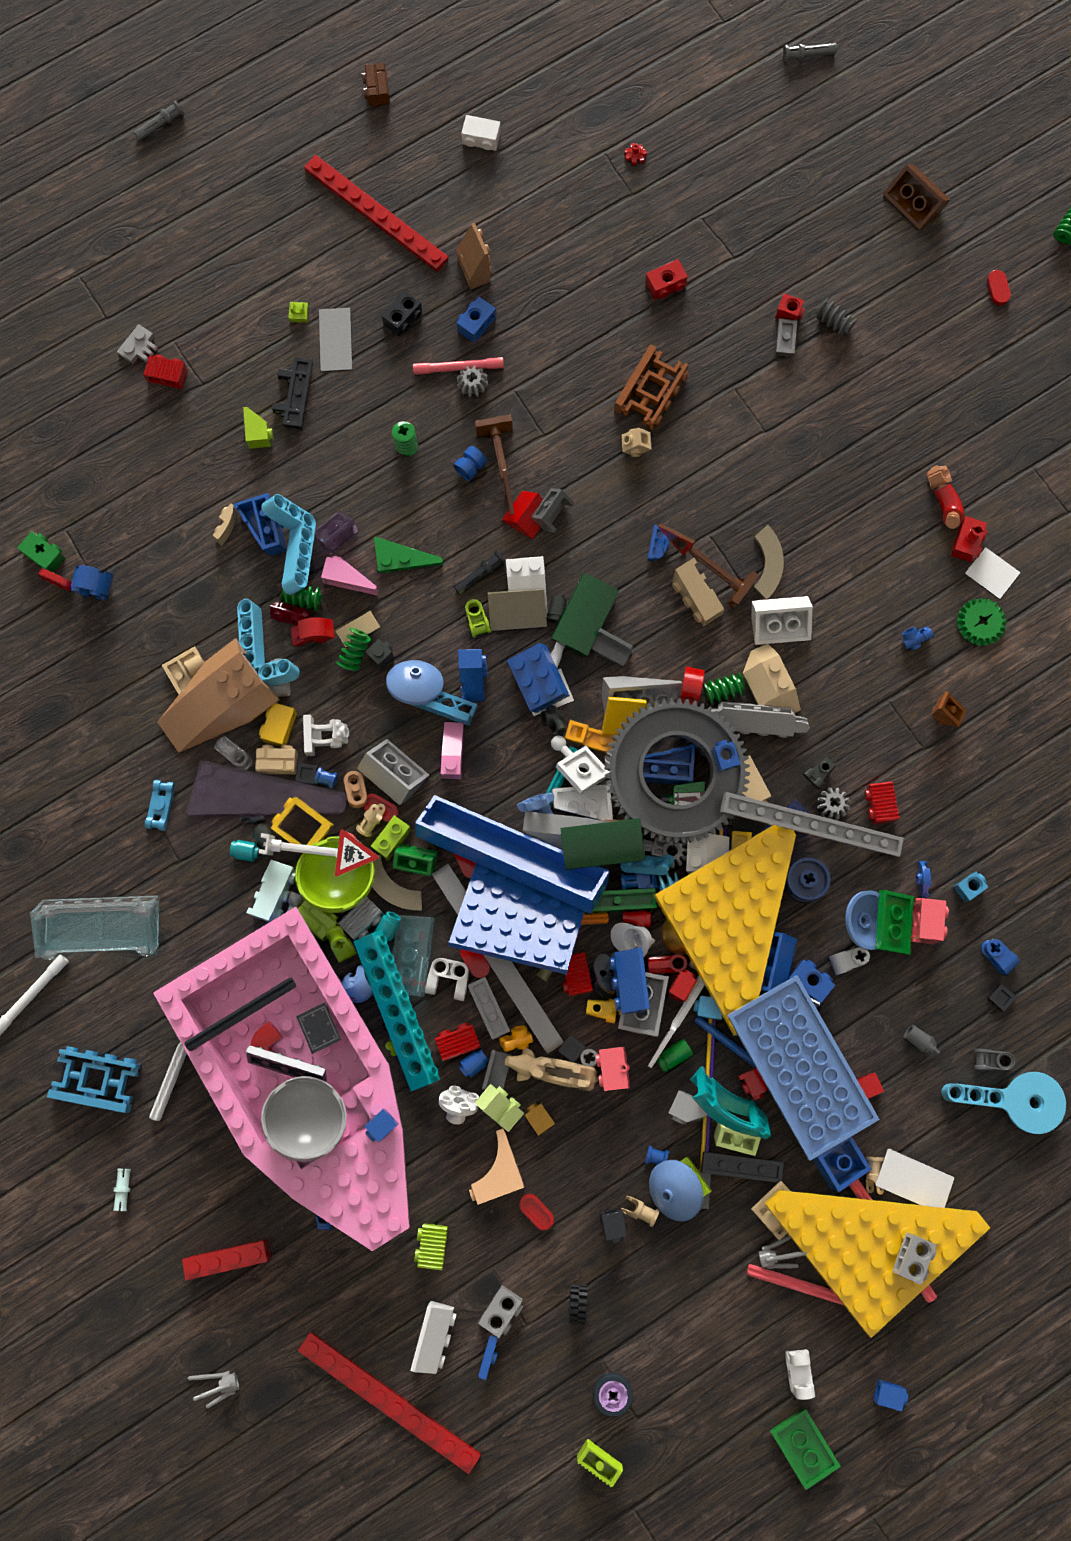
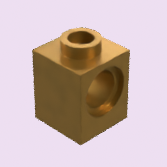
M535 1102L526 1109L528 1113L525 1114V1117L538 1136L555 1124L542 1104L537 1105Z

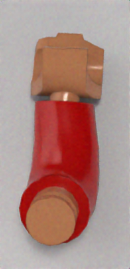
M936 465L926 475L931 489L938 488L934 493L942 508L943 522L947 527L954 529L962 524L965 511L952 485H946V483L952 481L947 466Z

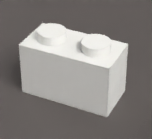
M466 115L461 133L462 144L469 147L475 146L485 150L496 151L501 134L500 122Z

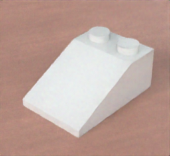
M543 556L506 559L508 591L544 588L546 617H548Z

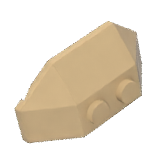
M769 644L752 650L744 668L743 676L757 704L788 707L794 713L801 711L796 688L779 654Z

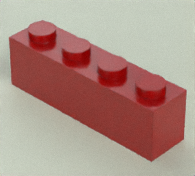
M268 1238L182 1259L185 1281L271 1260Z

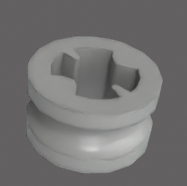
M592 1049L584 1050L580 1055L581 1063L589 1067L594 1066L597 1063V1053ZM591 1052L594 1054L592 1057L595 1056V1060L587 1064L585 1063L586 1059L584 1060L583 1057L584 1054L588 1055Z

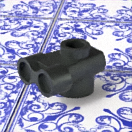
M551 705L546 711L541 712V722L543 726H550L552 737L563 736L562 732L567 728L563 721L562 711L558 710L556 705Z
M825 757L814 767H808L802 774L819 790L825 784L824 780L836 768V765L828 757ZM822 765L826 766L828 770H823Z

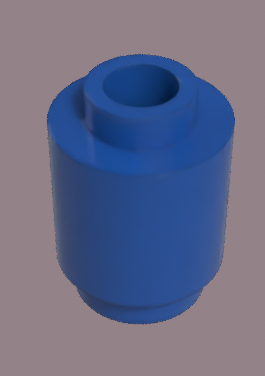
M479 1049L477 1052L473 1051L460 1061L462 1065L459 1068L465 1077L470 1075L472 1078L487 1067L486 1064L489 1063V1060L482 1050Z

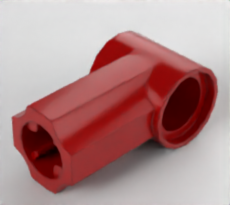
M680 954L648 957L649 973L683 972L687 967V960ZM675 959L683 961L684 966L681 969L673 967L672 962Z

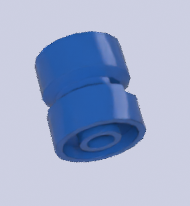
M469 446L463 453L464 457H459L453 464L456 472L467 481H471L477 474V470H481L487 463L486 457L474 446Z

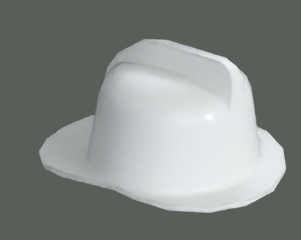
M618 923L611 930V941L619 951L642 947L644 957L648 949L655 942L645 927Z

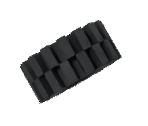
M571 1284L569 1323H586L587 1285Z

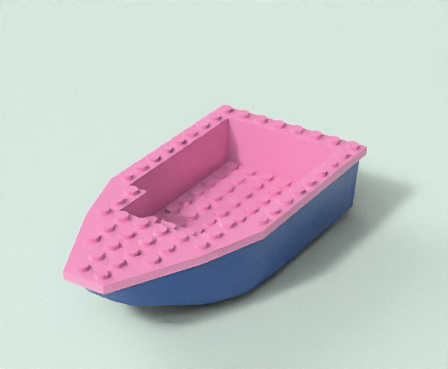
M294 907L153 993L246 1158L292 1199L371 1251H374L410 1228L403 1128L389 1064L297 907ZM290 977L293 978L296 988L195 1050L188 1051L185 1041ZM322 1003H326L341 1040L312 1054L296 1016ZM268 1021L272 1022L284 1037L271 1049L275 1053H281L286 1057L297 1058L311 1065L317 1064L326 1069V1082L336 1090L344 1102L347 1119L343 1136L330 1153L316 1160L298 1162L283 1158L269 1146L263 1135L261 1115L266 1099L280 1084L294 1078L247 1062L246 1050L249 1045L251 1046L253 1035ZM382 1109H386L399 1125L381 1142L378 1143L376 1140L373 1142L365 1134L367 1129L364 1126Z

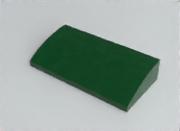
M585 573L582 574L551 639L580 657L588 656L598 631L602 627L619 590Z
M640 818L560 828L566 870L646 861Z

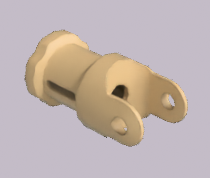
M373 804L365 812L363 821L356 827L360 834L366 837L372 836V830L376 824L380 823L385 812L384 804Z
M866 1157L872 1169L866 1174V1190L868 1193L874 1191V1183L877 1182L884 1161L882 1157ZM876 1186L877 1193L883 1194L884 1189L881 1188L880 1191V1187Z
M626 1196L627 1200L635 1203L636 1209L631 1212L621 1208V1211L636 1220L639 1218L649 1223L650 1227H653L660 1210L649 1208L644 1205V1202Z

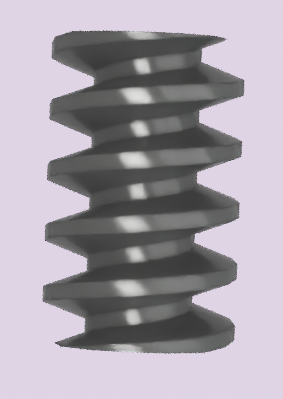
M827 298L819 307L816 318H822L821 322L823 324L827 322L828 328L833 326V332L839 330V336L846 335L853 328L857 319L855 318L853 321H850L852 315L849 314L845 317L846 310L839 313L840 306L838 305L836 308H833L835 302L832 301L828 304L829 298Z

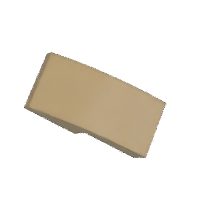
M230 504L221 511L219 518L223 524L217 526L214 530L213 537L221 546L228 539L236 522L237 511L233 504Z
M369 611L343 626L336 633L344 644V641L350 642V639L346 637L347 634L353 635L349 630L350 627L359 629L368 635L380 628L372 612Z

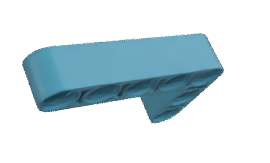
M275 494L262 504V511L267 517L290 530L282 588L287 594L293 595L307 586L316 521L310 513L282 495Z
M249 599L241 600L237 607L239 643L247 653L245 657L262 681L265 684H269L270 687L296 680L299 676V668L289 660L280 659L265 663L261 608Z

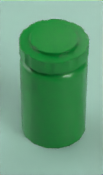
M682 1038L663 1050L656 1062L660 1069L666 1073L668 1069L674 1068L693 1056V1052Z

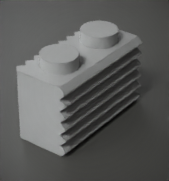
M366 897L338 925L353 940H358L369 934L367 930L372 925L375 927L379 924L384 913Z

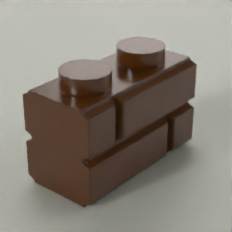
M366 64L365 72L362 73L363 84L367 85V88H364L365 99L369 100L370 106L389 104L390 98L385 64Z

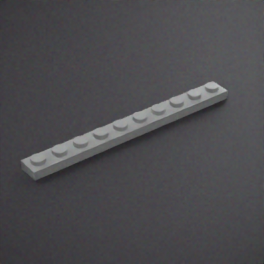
M724 792L720 812L895 857H900L904 839L902 837Z

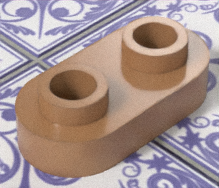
M350 771L344 777L348 803L353 808H361L367 803L363 776L357 771Z

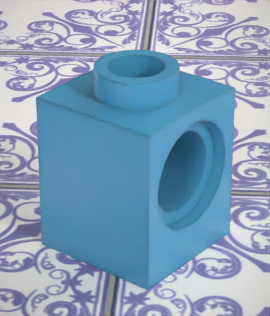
M976 871L953 888L964 903L987 889L988 886L984 876ZM969 881L975 884V891H972L969 888Z
M699 996L698 1000H695L693 1011L696 1012V1017L714 1020L722 1019V1014L712 997Z

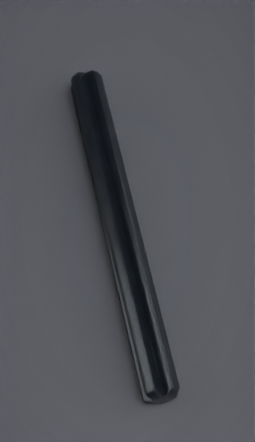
M291 977L209 1026L185 1041L188 1051L195 1050L296 988L295 981Z

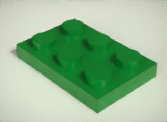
M879 890L875 949L910 955L914 896Z
M805 1407L770 1430L805 1490L841 1467Z

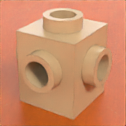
M636 428L622 434L623 452L632 457H639L642 453L651 450L650 432Z

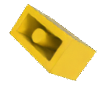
M277 703L268 708L266 711L267 720L265 725L261 726L259 732L262 741L279 747L286 745L297 716L296 710Z

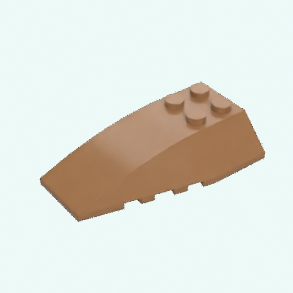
M237 639L232 640L205 661L157 723L179 753L204 741L218 737V735L232 731L239 726L250 723L280 700L270 685L262 681L245 657L247 653Z

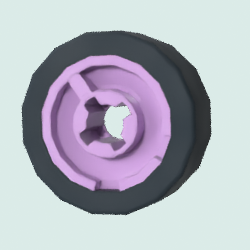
M614 1372L606 1373L599 1377L594 1385V1402L600 1412L606 1416L617 1417L628 1411L632 1404L633 1393L630 1383L624 1376ZM609 1392H617V1396L611 1398Z

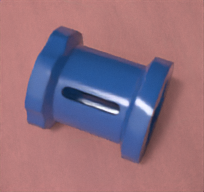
M319 767L314 783H321L329 786L330 789H334L338 780V773L335 772L333 774Z
M649 1145L645 1163L648 1164L650 1162L658 1165L668 1159L669 1151L653 1149Z

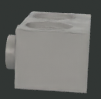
M906 1232L892 1272L922 1285L923 1281L928 1277L930 1261L935 1257L936 1244ZM921 1244L922 1252L917 1254V1247ZM914 1264L915 1271L913 1274H910L909 1268Z
M501 1285L478 1324L498 1338L501 1334L506 1335L512 1325L509 1323L513 1315L517 1317L523 1308L521 1305L522 1298ZM505 1298H510L513 1300L514 1305L512 1308L507 1309L502 1305V1301ZM494 1316L502 1319V1324L498 1327L491 1324V1318Z

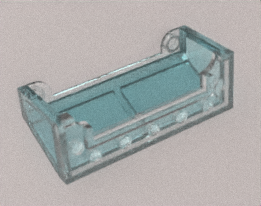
M159 896L42 900L30 913L36 958L50 960L55 958V955L59 952L136 950L141 956H150L155 953L159 946Z

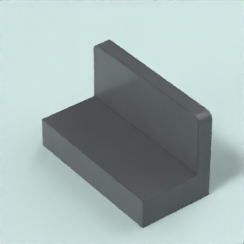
M601 628L591 648V651L622 668L625 666L633 650L631 644Z
M492 1050L482 1090H486L490 1084L496 1089L499 1086L504 1089L509 1066L505 1065V1059L507 1056L512 1055Z

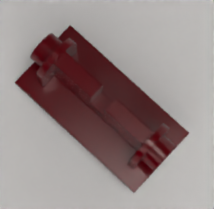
M280 601L270 605V618L294 626L298 625L299 620L309 618L310 612L307 609L296 606L293 611H290L291 605L281 603Z

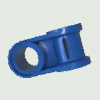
M998 939L986 940L981 945L982 954L1004 976H1007L1020 963V959ZM991 945H994L993 950H994L995 952H991V949H992Z

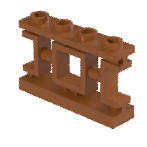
M650 344L616 400L614 411L619 414L624 412V415L627 416L630 410L633 409L645 415L643 425H649V429L653 430L655 425H660L664 410L668 411L670 408L671 398L677 396L680 390L679 385L681 381H686L689 372L687 371L688 364L686 363L682 365V362L678 361L675 368L660 361L663 352H657V347ZM652 361L653 367L659 369L657 374L650 370L647 371ZM666 373L673 377L677 375L671 387L670 381L663 378ZM648 380L663 386L657 397L643 390ZM635 389V395L642 398L640 404L630 399ZM661 402L653 418H651L653 411L646 407L647 404L651 403L658 407Z

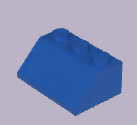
M774 932L760 992L766 993L788 980L797 942L796 938L784 933Z
M642 947L613 953L611 955L612 958H609L610 970L614 972L612 989L616 990L617 998H614L615 1010H618L619 1015L645 1012L650 1009Z

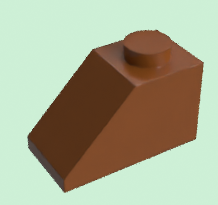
M945 691L938 698L931 716L940 724L960 727L967 710L949 692Z

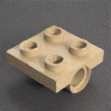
M194 646L166 662L162 667L176 691L180 694L205 662Z
M781 1181L751 1208L779 1241L787 1232L764 1203L779 1190L790 1191Z

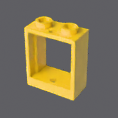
M298 797L289 798L283 806L285 810L282 814L278 813L272 820V830L292 844H301L280 828L296 805L322 824L307 845L309 846L322 841L334 826Z

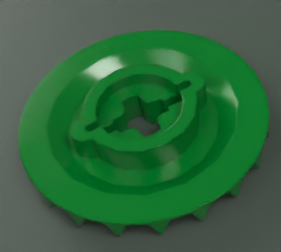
M983 598L973 599L960 609L957 617L958 629L961 635L972 644L980 646L991 645L997 642L1006 630V614L1003 613L1002 608L997 605V602ZM989 617V618L987 619V621L985 622L986 625H984V624H981V625H980V624H979L978 626L975 627V625H977V624L979 623L980 618H981V619H984V618Z

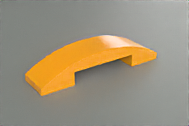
M572 720L569 722L565 735L566 740L604 753L607 750H612L609 743L615 742L612 739L613 735L603 734L601 730L590 728L586 724Z

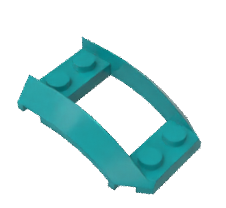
M703 1066L696 1071L690 1080L698 1087V1093L692 1099L713 1120L742 1134L763 1139L771 1136L768 1117L757 1106L756 1100H747L731 1093L713 1077L710 1078L705 1073ZM728 1111L748 1116L751 1123L741 1120Z

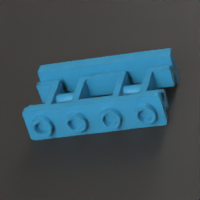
M67 1046L66 1050L59 1049L60 1057H58L57 1061L67 1063L63 1081H52V1089H49L47 1098L123 1113L131 1112L132 1104L130 1103L133 1096L124 1095L128 1075L138 1077V1070L141 1068V1064H136V1060L124 1058V1061L116 1060L117 1056L110 1054L100 1057L97 1056L98 1052L90 1050L80 1053L78 1052L79 1048ZM70 1055L90 1059L92 1063L83 1062L82 1070L79 1072L73 1070L75 1060L67 1058ZM106 1063L131 1067V1071L122 1070L120 1080L111 1078L114 1068L106 1066ZM89 1068L105 1071L101 1090L85 1087ZM71 1078L79 1080L77 1090L83 1091L84 1095L59 1089L60 1087L69 1088ZM109 1086L117 1087L115 1098L123 1099V1103L98 1098V1096H107Z

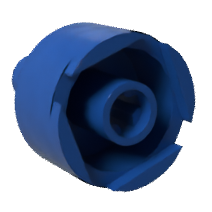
M76 565L71 583V591L83 597L92 595L96 599L107 601L114 575L105 571V574H102L98 568Z

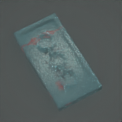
M398 915L401 920L400 926L395 933L392 953L398 972L401 974L402 983L408 995L424 997L435 918Z

